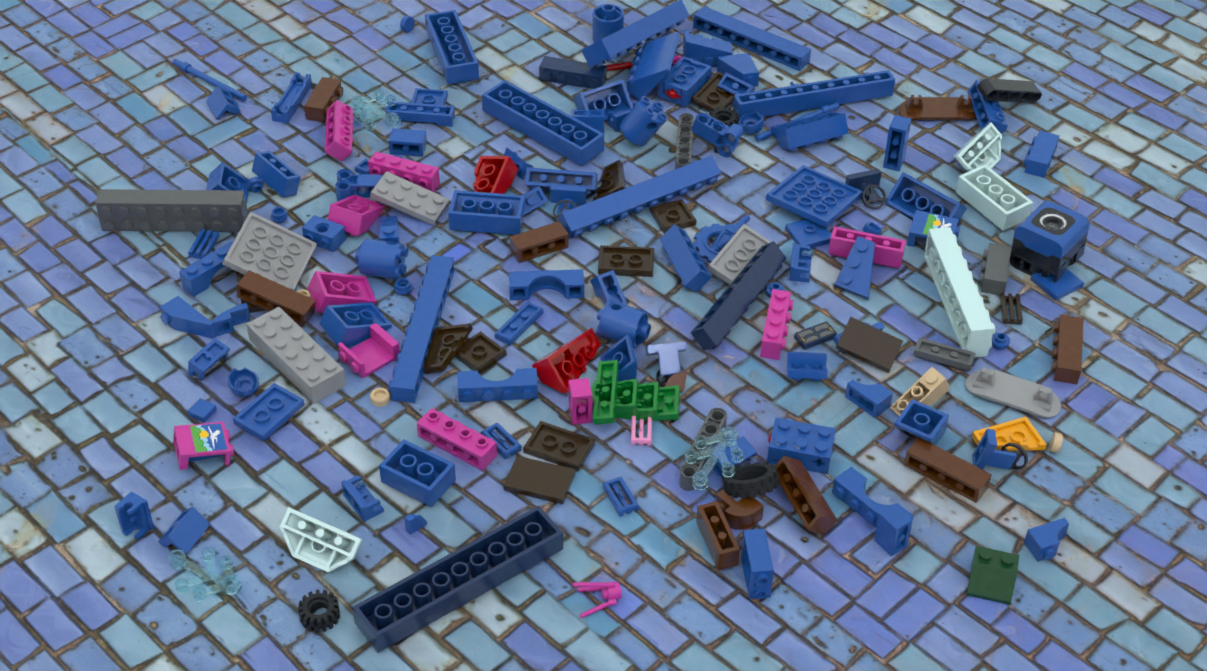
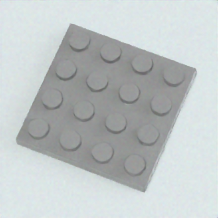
M250 212L222 264L244 275L250 270L280 285L295 290L317 243Z

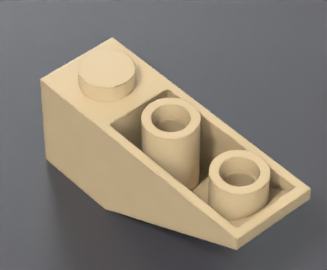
M931 367L890 409L900 416L912 399L930 406L937 402L951 387L947 379L935 368Z

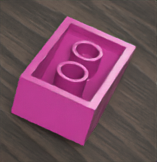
M352 195L330 205L328 220L344 225L345 231L349 232V235L359 236L368 231L383 212L386 205Z
M315 271L308 285L311 298L315 300L317 313L324 314L327 305L376 303L366 276Z

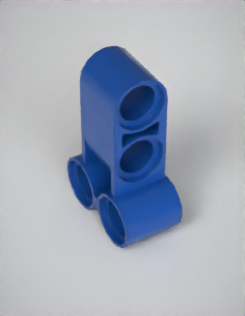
M698 113L692 125L693 133L718 146V152L723 157H730L738 146V140L744 133L740 125L731 124L729 127L706 113Z
M349 169L337 171V182L335 184L337 201L352 195L371 198V191L383 175L352 174V171Z

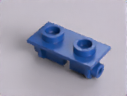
M506 147L504 156H510L518 167L516 175L524 179L526 168H533V166L520 158L516 152Z

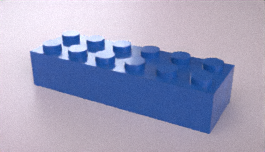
M456 10L425 14L426 32L447 84L479 79L478 61Z

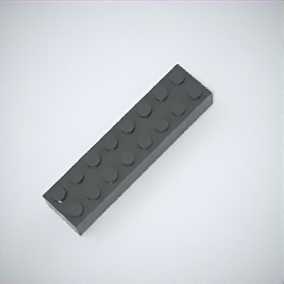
M100 189L95 202L102 231L200 232L201 229H205L206 232L208 230H212V232H239L248 217L244 191Z

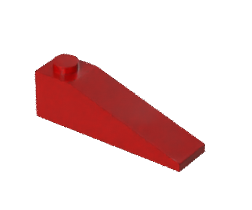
M480 156L474 171L476 176L475 182H473L474 192L504 194L513 183L518 171V167L510 156Z
M590 328L532 364V367L536 368L537 376L542 383L564 394L569 391L568 380L580 378L581 374L586 371L588 362L593 359L601 343L593 329Z

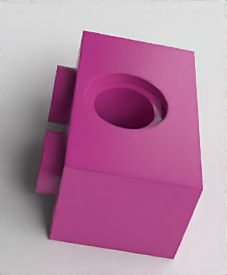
M589 378L568 380L569 411L572 425L592 423V392Z

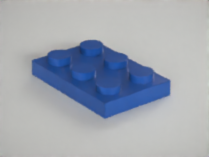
M273 383L233 418V422L238 427L265 441L305 405L304 399Z

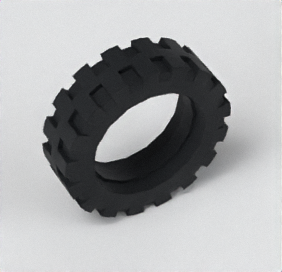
M755 462L754 464L746 463L743 466L738 465L735 466L736 468L728 469V472L725 471L722 475L724 492L732 496V498L762 496L767 492H772L779 485L776 466L774 467L773 464L765 462L762 464Z

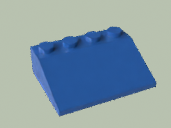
M679 32L646 42L636 50V57L633 59V66L629 71L630 76L626 80V88L637 99L640 100L642 96H646L670 71L680 36Z

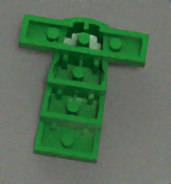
M618 360L598 362L597 380H595L591 389L594 425L614 423L615 418L632 420V416H636V420L644 419L647 421L648 417H651L652 421L679 420V385L660 387L659 382L639 384L638 379L618 381Z

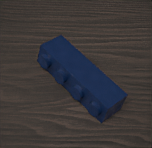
M544 56L539 66V80L595 89L604 86L607 80V66L602 65L597 68L594 65L590 68L586 62Z

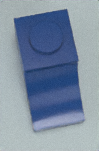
M614 270L598 275L590 280L596 296L601 298L604 304H606L607 300L628 305Z
M853 379L847 383L845 394L847 399L874 418L891 407L893 393L880 383L865 385Z
M1065 518L1027 530L1024 544L1037 562L1045 559L1049 560L1056 556L1060 544L1059 540L1066 536L1069 523Z

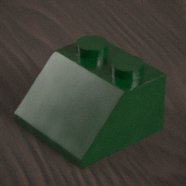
M975 546L967 596L1011 605L1019 555Z

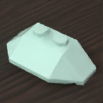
M990 122L972 137L954 155V158L967 171L982 165L992 168L1001 159L1002 134Z
M288 507L280 525L281 532L284 534L285 541L293 557L329 573L354 560L363 540Z

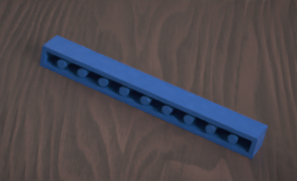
M890 70L737 94L734 95L733 109L738 113L739 119L744 114H754L755 112L765 117L819 108L835 102L844 104L892 96L896 79Z
M711 155L565 211L560 215L558 221L567 231L568 238L572 236L576 238L587 230L589 232L594 231L600 225L604 224L607 226L613 223L615 219L619 218L622 220L633 212L638 214L646 207L657 206L661 201L668 202L674 196H684L692 189L696 191L705 184L712 185L718 181L717 178L721 175V171Z
M432 255L430 262L426 264V275L422 277V287H419L418 300L414 302V313L410 315V326L406 327V339L402 340V352L398 353L397 356L398 365L397 367L394 366L393 380H390L388 385V392H391L392 401L416 402L425 372L423 369L434 330L439 325L455 272L454 257Z

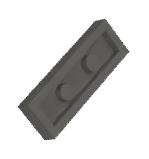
M919 338L913 355L970 371L976 353Z

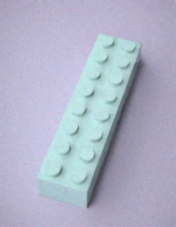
M950 227L929 229L924 258L960 347L963 350L976 353L975 357L988 356L989 348L992 347V335L995 334V325L990 321L989 311L984 307L983 297H980L977 284H974L972 272L968 270L967 260L962 256V249L957 244L956 235L952 233Z

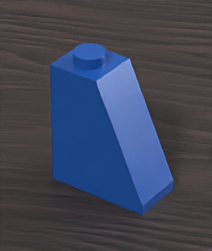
M749 53L717 56L718 72L722 74L726 72L754 87L758 86L759 71Z

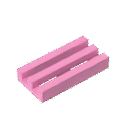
M632 416L631 445L639 444L643 446V444H647V446H651L652 418L648 417L647 438H643L644 419H640L639 438H635L636 416Z

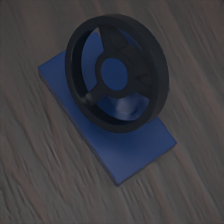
M879 169L846 176L845 184L863 191L860 199L868 208L878 209L886 202V193L879 186L881 171ZM873 187L878 188L882 192L883 198H880ZM877 201L882 202V204L878 207H873L869 205V203H875Z

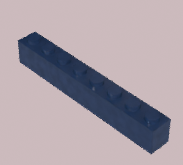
M774 241L760 247L691 331L692 336L703 350L715 349L722 343V338L727 336L731 331L730 328L739 322V317L748 310L749 304L753 303L757 299V294L766 288L765 284L774 278L773 274L782 268V263L786 257Z

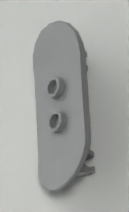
M986 367L975 371L966 379L965 385L967 390L975 396L1042 418H1052L1060 412L1061 403L1057 395L1052 391V388H1047L994 369H986Z

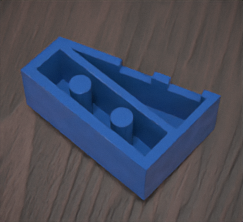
M684 30L683 56L711 67H717V56L733 55L731 42L716 38H705L703 35L690 34L689 31Z

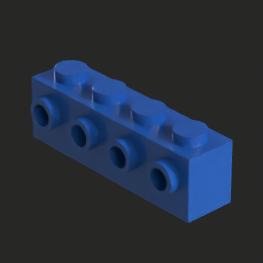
M976 80L967 93L971 95L972 107L981 130L991 122L1001 134L1004 133L1008 124L999 101H987L977 89L980 81Z
M527 167L525 185L530 187V190L540 186V188H547L549 192H551V185L586 187V194L592 195V192L597 190L598 174L597 172Z
M674 224L660 238L663 245L662 249L669 255L668 260L675 266V272L681 277L682 285L688 290L692 289L698 292L712 276L687 232Z

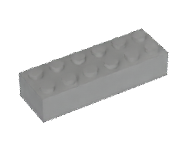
M280 307L246 323L249 340L313 404L346 386L344 369Z

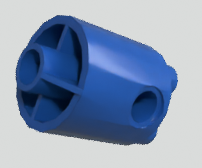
M603 4L593 10V43L624 28V11L621 7L614 4Z
M642 96L620 123V129L629 142L640 146L646 145L668 120L662 103L659 101L654 102L648 97Z
M366 238L356 250L355 261L359 266L360 274L398 280L401 275L406 274L407 266L404 263L409 249L402 243Z
M607 300L604 310L600 309L597 315V320L600 321L595 334L609 340L618 342L628 334L631 337L633 347L637 348L648 338L651 331V324L648 323V312Z

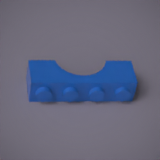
M234 240L179 271L183 289L193 297L208 289L215 273L225 267L222 263Z
M583 269L509 272L510 301L529 300L532 294L543 289L556 290L562 293L566 299L584 298Z
M536 368L516 369L511 377L502 381L487 380L478 371L457 372L459 402L538 399Z
M853 467L848 468L834 478L832 493L874 527H877L878 516L881 512H884L893 522L905 515H908L913 520L914 515L898 503L884 505L871 500L864 491L867 478Z

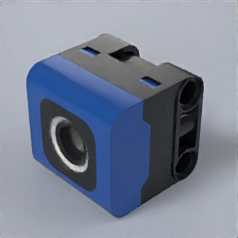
M1044 201L1015 228L1010 264L1015 269L1030 276L1035 273H1042V277L1046 278L1050 273H1053L1055 276L1053 282L1056 283L1064 275L1066 266L1068 264L1073 265L1083 256L1090 225L1089 220L1084 215L1052 201Z

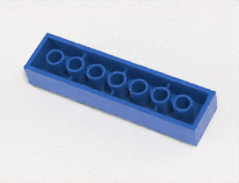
M678 0L581 51L589 67L591 68L596 65L598 68L606 63L605 60L609 62L616 58L615 55L619 57L625 54V49L629 52L636 48L635 44L640 46L646 43V40L648 42L656 38V35L659 36L675 28V24L677 26L685 22L684 19L690 15L683 1Z
M506 80L482 94V109L484 112L580 166H583L604 151L603 133Z

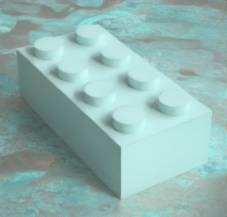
M987 165L973 169L960 175L958 178L956 193L1003 231L1023 222L1031 214L1033 201Z

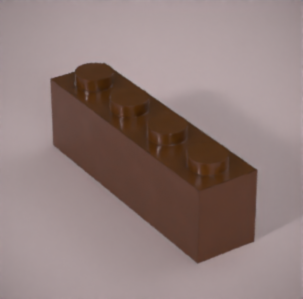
M248 270L237 284L238 298L268 312L280 307L301 327H304L314 314L315 300L269 280L258 273Z
M1060 314L1059 322L1055 321L1053 333L1056 334H1054L1052 344L1056 346L1052 351V359H1055V361H1052L1051 365L1054 381L1078 384L1082 366L1084 318Z
M920 437L906 451L905 466L975 503L979 501L989 487L992 474Z
M783 456L775 465L779 484L806 529L825 535L838 521L801 460Z

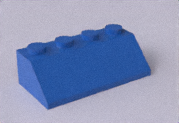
M827 112L771 127V131L780 147L788 149V151L798 150L800 146L810 147L815 142L825 143L830 138L840 139L843 138V135L849 134L846 114Z
M902 172L885 202L914 218L915 211L919 210L957 218L958 222L967 209L961 203Z
M454 190L448 212L449 230L519 234L523 225L525 196Z

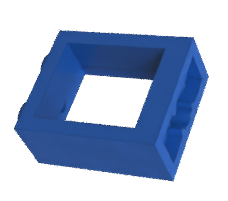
M743 530L741 562L749 599L771 597L774 568L766 530Z

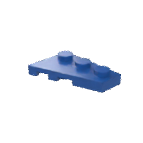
M857 237L835 282V287L869 300L875 242Z

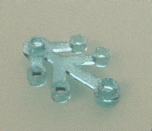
M381 89L376 90L373 95L365 98L363 96L354 97L350 102L351 108L355 110V115L353 116L354 123L361 125L364 122L362 110H366L367 120L364 122V126L368 131L373 130L376 126L373 114L385 119L389 127H397L401 122L399 116L394 112L387 113L380 110V108L386 106H393L396 103L395 97L393 95L385 97ZM376 100H377V101H380V102H377V103H374V104H371V105L368 104V103L373 102V101H376Z
M722 428L717 435L707 438L703 435H698L694 439L697 449H704L707 445L718 443L717 446L699 452L695 450H687L685 452V461L689 464L708 458L701 471L695 472L692 476V486L696 490H704L709 486L708 475L718 459L722 466L723 476L732 477L735 474L734 465L729 463L724 451L729 446L734 462L738 463L744 459V452L738 448L736 443L739 433L735 428Z
M205 548L202 551V557L206 562L207 569L187 560L183 550L176 549L168 554L169 565L177 570L183 568L198 575L196 577L176 580L175 588L178 593H185L192 586L209 582L216 583L208 587L198 586L194 588L192 593L195 601H204L207 595L220 592L225 595H234L242 588L241 579L234 575L232 571L234 565L232 557L223 556L220 558L219 563L221 569L224 570V577L217 574L214 561L216 554L213 548Z

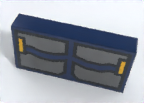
M826 321L796 332L794 338L805 350L833 339L837 332Z

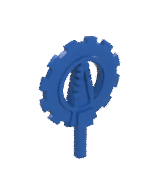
M744 215L735 225L732 223L725 226L712 224L709 227H702L700 233L696 232L694 236L696 242H693L700 257L708 259V262L711 263L741 226L750 220V216ZM717 236L716 240L710 248L707 244V241L711 237Z

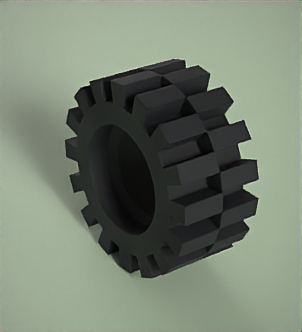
M717 107V110L714 108L709 112L711 117L729 127L731 124H738L739 115L734 109L731 110L730 107L728 109Z
M316 590V594H313L312 591L308 592L309 597L304 595L302 597L303 601H299L298 607L300 622L303 627H307L310 632L314 629L315 633H319V629L326 632V627H329L331 630L333 623L337 624L338 619H340L337 597H334L332 592L328 594L327 590H323L322 593H320V590ZM323 607L328 609L320 615L311 614L316 608Z

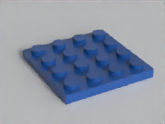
M802 165L767 193L766 200L804 219L817 223L819 226L827 228L862 197L863 191Z

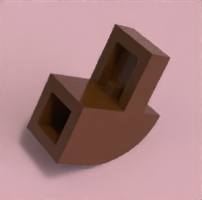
M723 490L716 494V501H718L730 528L744 530L762 520L764 506L754 497L742 498L736 502Z

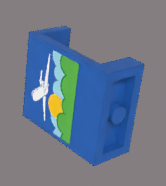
M916 210L910 227L907 246L914 247L917 237L927 239L929 229L950 227L952 233L958 237L960 227L957 226L958 219Z

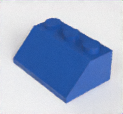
M623 79L573 97L577 110H605L604 121L608 120V113L611 111L613 112L612 116L633 108Z

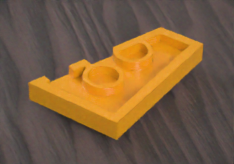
M1027 417L973 431L972 438L978 445L987 429L995 430L996 450H1001L1007 443H1016L1023 447L1024 450H1045L1047 446ZM1012 446L1005 447L1008 451H1019Z

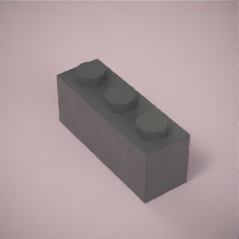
M989 243L988 250L984 249L982 260L985 261L982 262L981 272H984V274L981 273L979 284H982L981 292L995 295L1005 292L1011 246Z

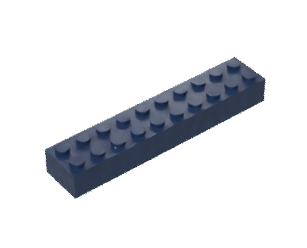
M537 506L352 607L354 622L376 652L379 653L563 550V532L541 507Z

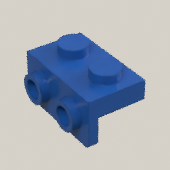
M789 351L786 369L788 378L793 380L808 378L812 381L827 379V354Z

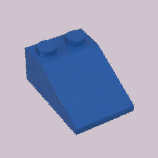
M372 302L327 305L320 321L322 328L338 345L342 342L345 346H355L371 338L370 326L375 323L384 330L392 327L389 320Z

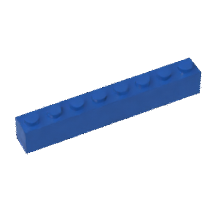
M705 6L694 14L693 28L731 42L734 45L798 71H801L810 63L811 49Z

